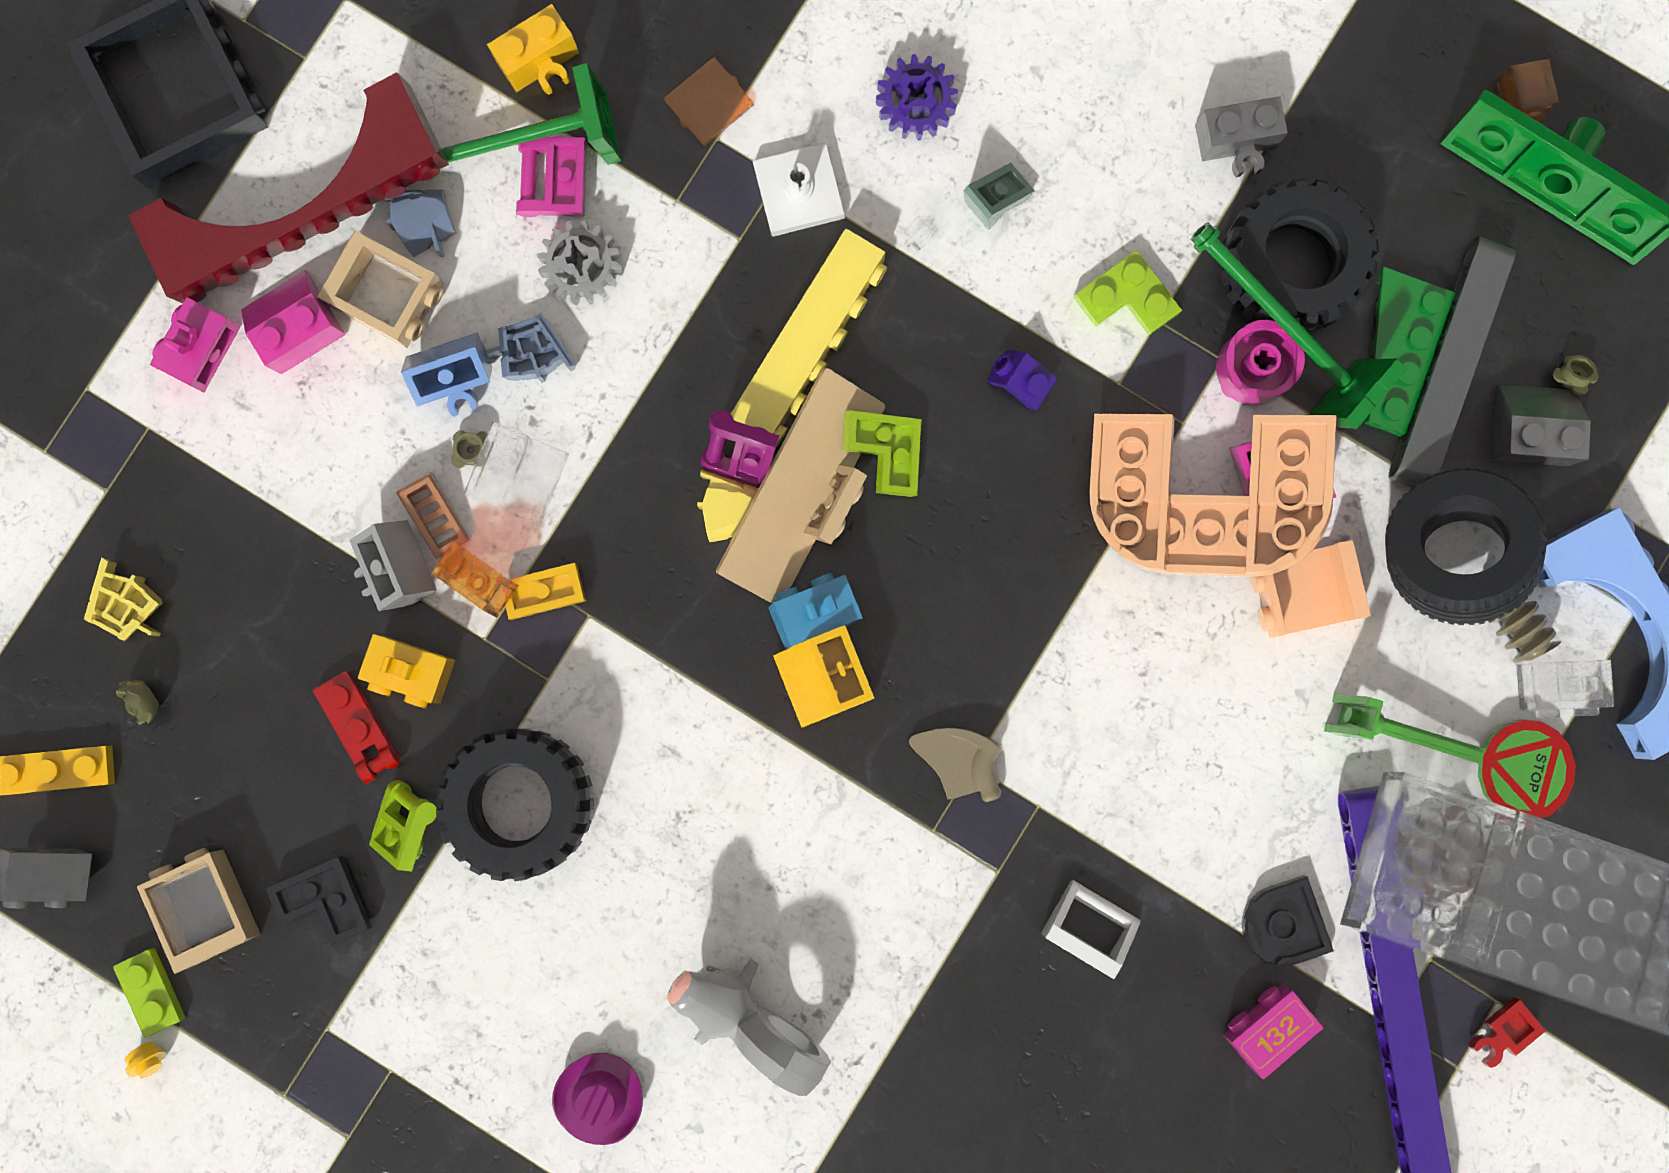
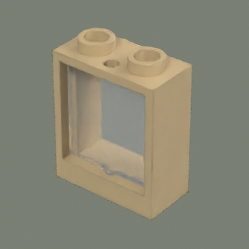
M207 847L199 849L184 857L186 864L173 869L172 864L158 868L148 873L149 881L137 886L174 974L261 935L224 849L209 852ZM235 926L234 929H231V930H229V931H227V932H225V933H223V934H221V935H219V936L213 938V936H215V935H217V934H220V933H222V932H224V931H226V930H228V929H230V928H232V927ZM200 942H203L202 944L197 945V946H195V947L192 948V946H194V945H196V944H198V943H200Z

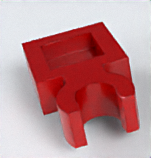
M1513 997L1485 1021L1491 1032L1487 1035L1480 1034L1474 1036L1469 1041L1468 1046L1477 1052L1483 1046L1488 1045L1490 1052L1481 1062L1485 1066L1493 1068L1502 1061L1504 1050L1507 1049L1509 1053L1517 1056L1546 1030L1520 999Z

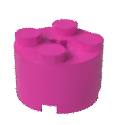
M1254 321L1238 330L1223 345L1218 354L1216 373L1221 390L1227 397L1245 405L1259 406L1268 404L1291 389L1301 377L1305 364L1304 350L1275 321ZM1256 357L1259 358V364L1265 365L1263 370L1254 362Z

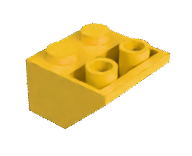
M845 625L773 655L801 727L874 699Z

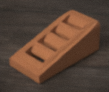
M432 472L396 492L435 559L470 540ZM429 487L432 494L414 503L411 497ZM437 501L440 508L422 517L419 510ZM445 514L448 521L430 531L426 524ZM453 527L456 534L437 544L434 538Z

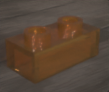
M454 541L431 573L478 608L496 618L519 586Z

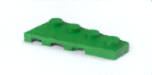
M1382 267L1378 272L1377 284H1380L1378 301H1376L1374 318H1376L1375 338L1372 340L1371 355H1373V359L1397 358L1407 370L1365 419V424L1401 437L1407 432L1455 292Z

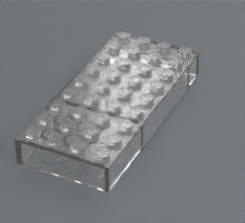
M1383 772L1340 925L1669 1037V863L1407 772Z

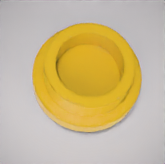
M155 1042L142 1044L125 1057L124 1061L127 1064L125 1071L129 1077L139 1076L141 1079L146 1078L162 1067L161 1061L165 1058L166 1052L162 1047H157Z

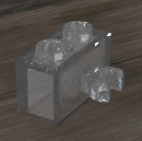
M1611 660L1516 664L1520 710H1534L1535 718L1560 717V709H1573L1574 716L1599 715V708L1614 707Z

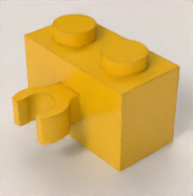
M552 4L487 44L497 64L516 93L538 79L542 89L548 95L552 94L553 91L548 83V79L553 75H558L565 84L569 83L567 72L561 64L579 53L571 32Z
M373 634L357 679L369 682L367 689L390 696L393 690L406 695L404 702L421 708H427L428 702L441 704L456 660L383 635Z

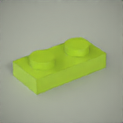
M155 947L113 966L144 1038L186 1019Z

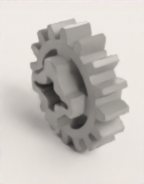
M582 220L577 229L574 228L570 221H567V231L562 233L554 227L552 231L556 238L553 241L543 239L542 243L548 251L547 253H538L537 258L546 265L539 268L538 272L542 278H548L544 284L549 291L557 288L556 296L559 300L563 301L567 295H570L573 305H578L580 297H585L589 304H593V294L598 293L605 298L607 293L604 287L607 284L616 287L617 282L612 273L622 272V267L613 260L620 258L621 253L618 248H611L615 243L611 234L602 238L604 231L600 225L597 224L590 231L586 220ZM582 240L593 242L600 248H597V246L588 247L582 243ZM566 245L562 254L558 256L560 250ZM577 250L579 251L581 257L584 258L582 263L583 275H581L579 270L575 267L577 265L578 258ZM599 270H602V272H601V274L598 276V278L593 281V279H594V277L596 276L597 272H598ZM560 278H571L577 282L578 286L569 285Z

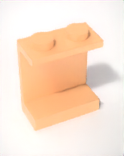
M1353 540L1313 549L1298 563L1280 572L1250 577L1252 589L1255 593H1259L1262 608L1258 610L1259 621L1264 631L1268 630L1269 638L1371 616Z

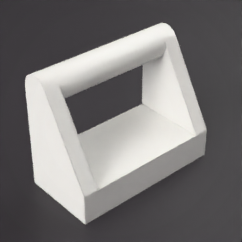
M1072 880L1045 924L1041 934L1046 939L1115 979L1124 963L1141 920L1075 880ZM1073 899L1078 900L1124 928L1110 955L1105 954L1061 927Z

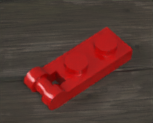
M345 671L312 690L352 759L358 776L365 784L375 780L378 777L377 773L386 768L392 770L401 764L398 753L351 671ZM375 745L379 755L370 760L365 751Z

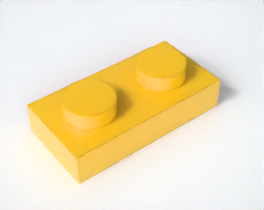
M576 563L500 582L509 620L586 601Z

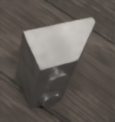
M1496 385L1492 461L1571 466L1589 460L1591 421L1579 396L1569 389Z

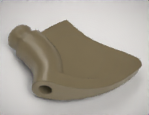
M945 727L923 731L911 736L909 739V744L914 751L938 774L947 800L980 791L981 798L985 802L1001 797L1002 791L998 786L1000 780L996 771L995 761L1003 747L988 736L970 729Z

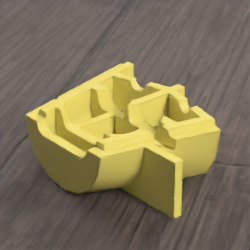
M702 469L700 476L703 479L710 480L703 502H698L697 506L699 509H703L709 542L727 540L734 536L759 488Z
M101 558L84 620L101 627L123 641H126L137 629L151 636H160L161 633L149 627L144 622L162 604V599L144 583L146 578L132 575L130 578L115 575L114 571L117 563Z

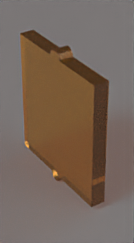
M714 57L664 98L666 104L679 117L681 126L683 128L687 127L704 147L754 106V102L738 85L737 77H731Z

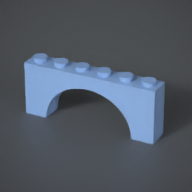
M1618 507L1603 511L1547 540L1544 566L1538 584L1540 588L1558 585L1565 581H1579L1595 585L1615 596L1635 617L1644 634L1649 652L1648 683L1637 707L1630 715L1616 725L1635 759L1654 760L1669 752V587L1660 580L1653 568L1654 560L1651 554L1641 546L1635 536V527L1632 520Z

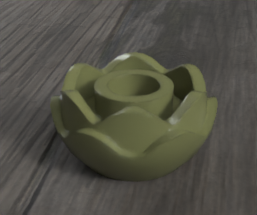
M130 679L120 682V686L116 689V695L123 698L127 712L137 716L136 722L138 724L150 723L159 709V703L154 694L142 680Z

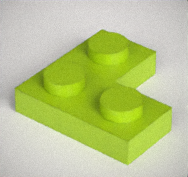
M1137 250L1081 289L1073 297L1095 327H1098L1127 306L1149 336L1182 311Z
M853 410L845 412L842 451L878 455L876 493L907 497L917 496L921 419Z

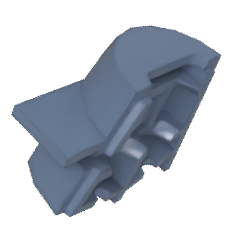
M406 190L396 198L383 199L385 202L391 201L390 219L386 220V224L393 231L396 230L401 241L413 257L429 249V245L434 243L435 251L439 256H445L441 241L452 236L456 231L451 220L444 190Z
M542 313L525 321L498 328L500 346L485 351V354L490 359L502 356V377L507 380L539 379L543 383L545 382L544 377L563 363H565L570 371L576 368V364L554 331L551 330Z

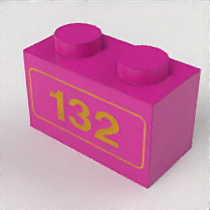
M1283 984L1278 988L1276 986L1270 987L1258 998L1259 1004L1249 1013L1242 1012L1235 1016L1228 1024L1229 1030L1223 1034L1249 1067L1263 1080L1323 1029V1026L1297 995Z

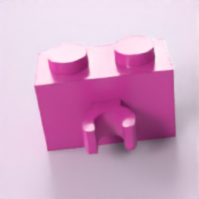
M186 297L184 303L173 312L171 326L165 337L156 343L152 352L153 359L149 365L205 393L237 335L240 326Z

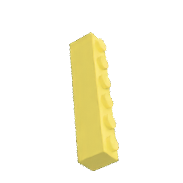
M844 230L731 412L735 421L752 427H761L770 433L779 435L776 448L779 446L788 430L783 425L791 413L795 416L799 413L807 398V395L804 394L807 386L811 381L815 383L820 371L828 365L823 360L830 349L837 351L848 332L843 328L849 318L852 316L857 319L867 302V298L863 296L870 284L876 287L887 270V266L883 265L885 251L850 230Z

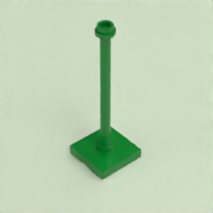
M587 63L574 66L572 68L581 106L578 108L579 112L441 149L449 163L583 127L587 133L588 142L598 151L608 165L621 162L622 157L607 89Z
M1207 222L1199 227L1190 239L1194 243V249L1197 252H1202L1206 249L1335 382L1334 386L1309 415H1336V428L1357 429L1384 395L1405 373L1407 368L1397 358L1356 359L1345 370L1218 239L1221 230L1217 226L1212 227Z

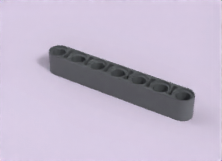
M1477 235L1471 242L1452 291L1455 292V296L1406 434L1400 438L1388 474L1389 480L1411 488L1416 486L1417 482L1425 481V478L1428 476H1434V474L1440 472L1516 255L1515 248Z

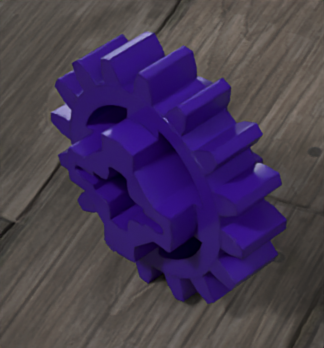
M912 54L910 64H905L899 58L896 64L897 70L886 67L884 73L886 80H878L877 90L881 94L876 95V106L883 107L879 112L880 120L891 119L888 129L890 132L898 127L902 128L903 139H906L910 132H915L917 140L920 141L922 140L923 131L927 130L932 137H935L938 130L937 124L947 128L950 120L948 115H955L957 105L953 101L958 98V89L951 88L954 85L955 77L954 75L943 76L945 64L943 63L939 64L936 68L932 67L931 56H927L924 63H918L916 54ZM937 87L942 96L941 105L938 104V99L933 95ZM893 90L896 92V97L900 99L897 108H895L892 102L891 95ZM924 93V97L922 100L918 96ZM910 95L916 99L910 102Z

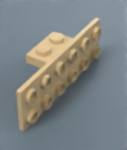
M823 368L820 371L717 566V574L770 603L777 601L776 594L791 588L815 540L832 544L833 540L842 533L846 524L845 517L851 506L859 500L863 493V483L867 475L854 468L861 453L842 451L844 413L853 410L882 414L885 409L883 402L828 368Z

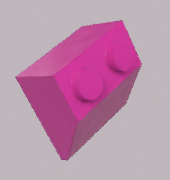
M306 270L241 309L245 334L264 366L280 374L287 372L346 335L330 307L317 297L320 291Z

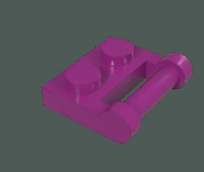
M725 410L713 412L709 421L711 435L708 448L702 453L701 466L708 472L759 488L771 466L779 435L770 433L761 427H752L735 421L733 416ZM725 439L736 442L732 459L726 458L722 452Z

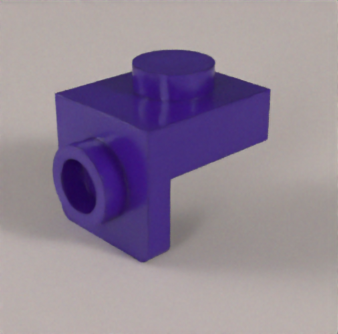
M1006 350L1004 354L998 357L993 365V371L988 377V382L993 386L1003 387L1027 408L1032 410H1038L1057 380L1054 375L1028 353L1014 350Z

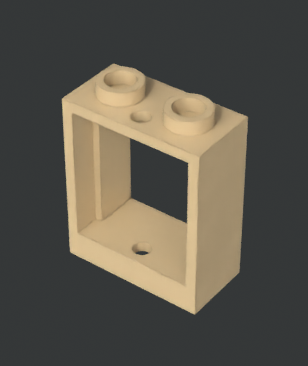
M355 230L317 297L329 307L408 348L411 341H416L423 332L425 325L423 320L429 309L435 308L440 302L443 295L442 286L444 282L434 272ZM375 255L421 279L394 327L348 303Z

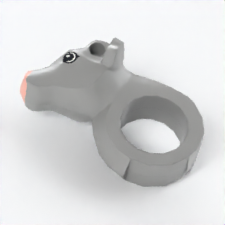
M752 959L749 960L737 978L730 976L721 969L707 965L698 972L684 970L673 981L667 994V1000L679 1014L690 1018L700 1029L694 1038L700 1045H703L709 1039L729 1037L735 1042L743 1056L771 1082L798 1096H807L821 1082L831 1063L827 1053L803 1030L776 1013L753 1002L749 989L759 965Z

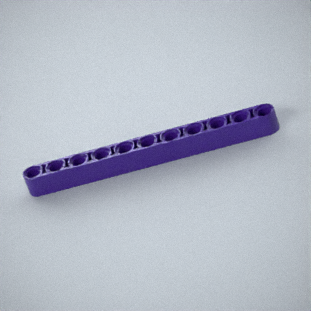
M1380 786L1341 791L1338 794V809L1400 1173H1451L1387 798Z

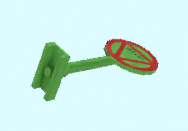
M1334 694L1332 702L1342 704L1338 724H1326L1325 732L1338 736L1373 740L1374 735L1376 736L1380 733L1477 763L1478 778L1483 795L1495 810L1512 819L1536 821L1552 815L1567 801L1574 786L1576 764L1570 745L1558 730L1543 722L1517 720L1502 725L1487 738L1484 747L1481 748L1384 718V715L1381 713L1384 701L1367 696Z

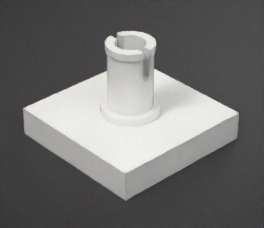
M826 142L753 160L772 237L845 219Z

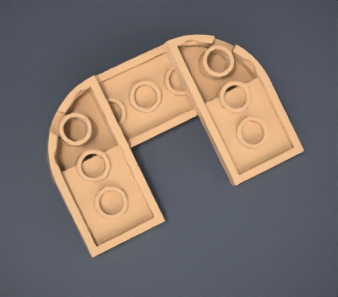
M1094 414L1090 505L1096 526L1108 544L1122 558L1139 568L1151 572L1257 577L1285 570L1298 563L1315 548L1324 535L1333 509L1336 415H1253L1249 496L1170 494L1174 434L1173 414Z

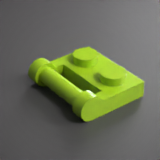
M392 781L385 790L369 845L397 870L412 872L415 860L420 857L423 850L422 837L425 827L436 818V806L429 800L420 799L414 795L411 787L404 781ZM401 805L409 811L407 820L399 814Z

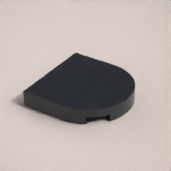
M1302 875L1262 889L1247 903L1242 915V933L1248 947L1261 959L1280 966H1291L1334 952L1308 876Z

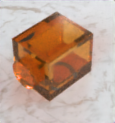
M1549 59L1512 65L1497 79L1501 99L1537 122L1545 119L1546 113L1559 103Z

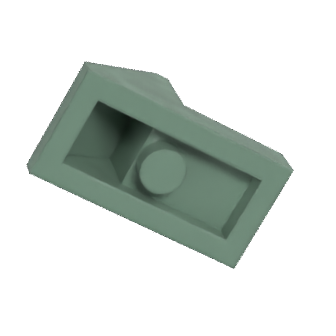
M1011 162L969 184L963 190L965 203L988 230L997 223L1005 212L1025 202L1035 192Z

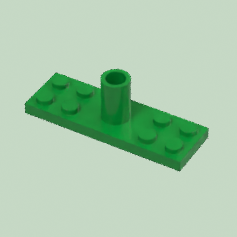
M1485 89L1446 133L1440 143L1632 265L1638 263L1669 237V203L1595 158L1606 137V131L1603 125L1593 118L1577 117L1571 120L1562 136Z

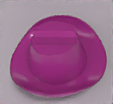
M608 1053L586 1055L570 1064L559 1076L552 1094L553 1111L562 1127L576 1139L594 1145L617 1143L633 1131L641 1116L643 1093L639 1077L632 1066L618 1056Z

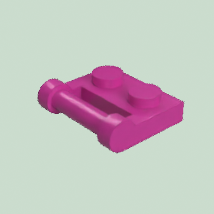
M544 137L518 144V151L522 153L520 200L516 201V214L522 217H537L538 215L584 216L587 156L585 137ZM546 153L544 200H535L537 154Z

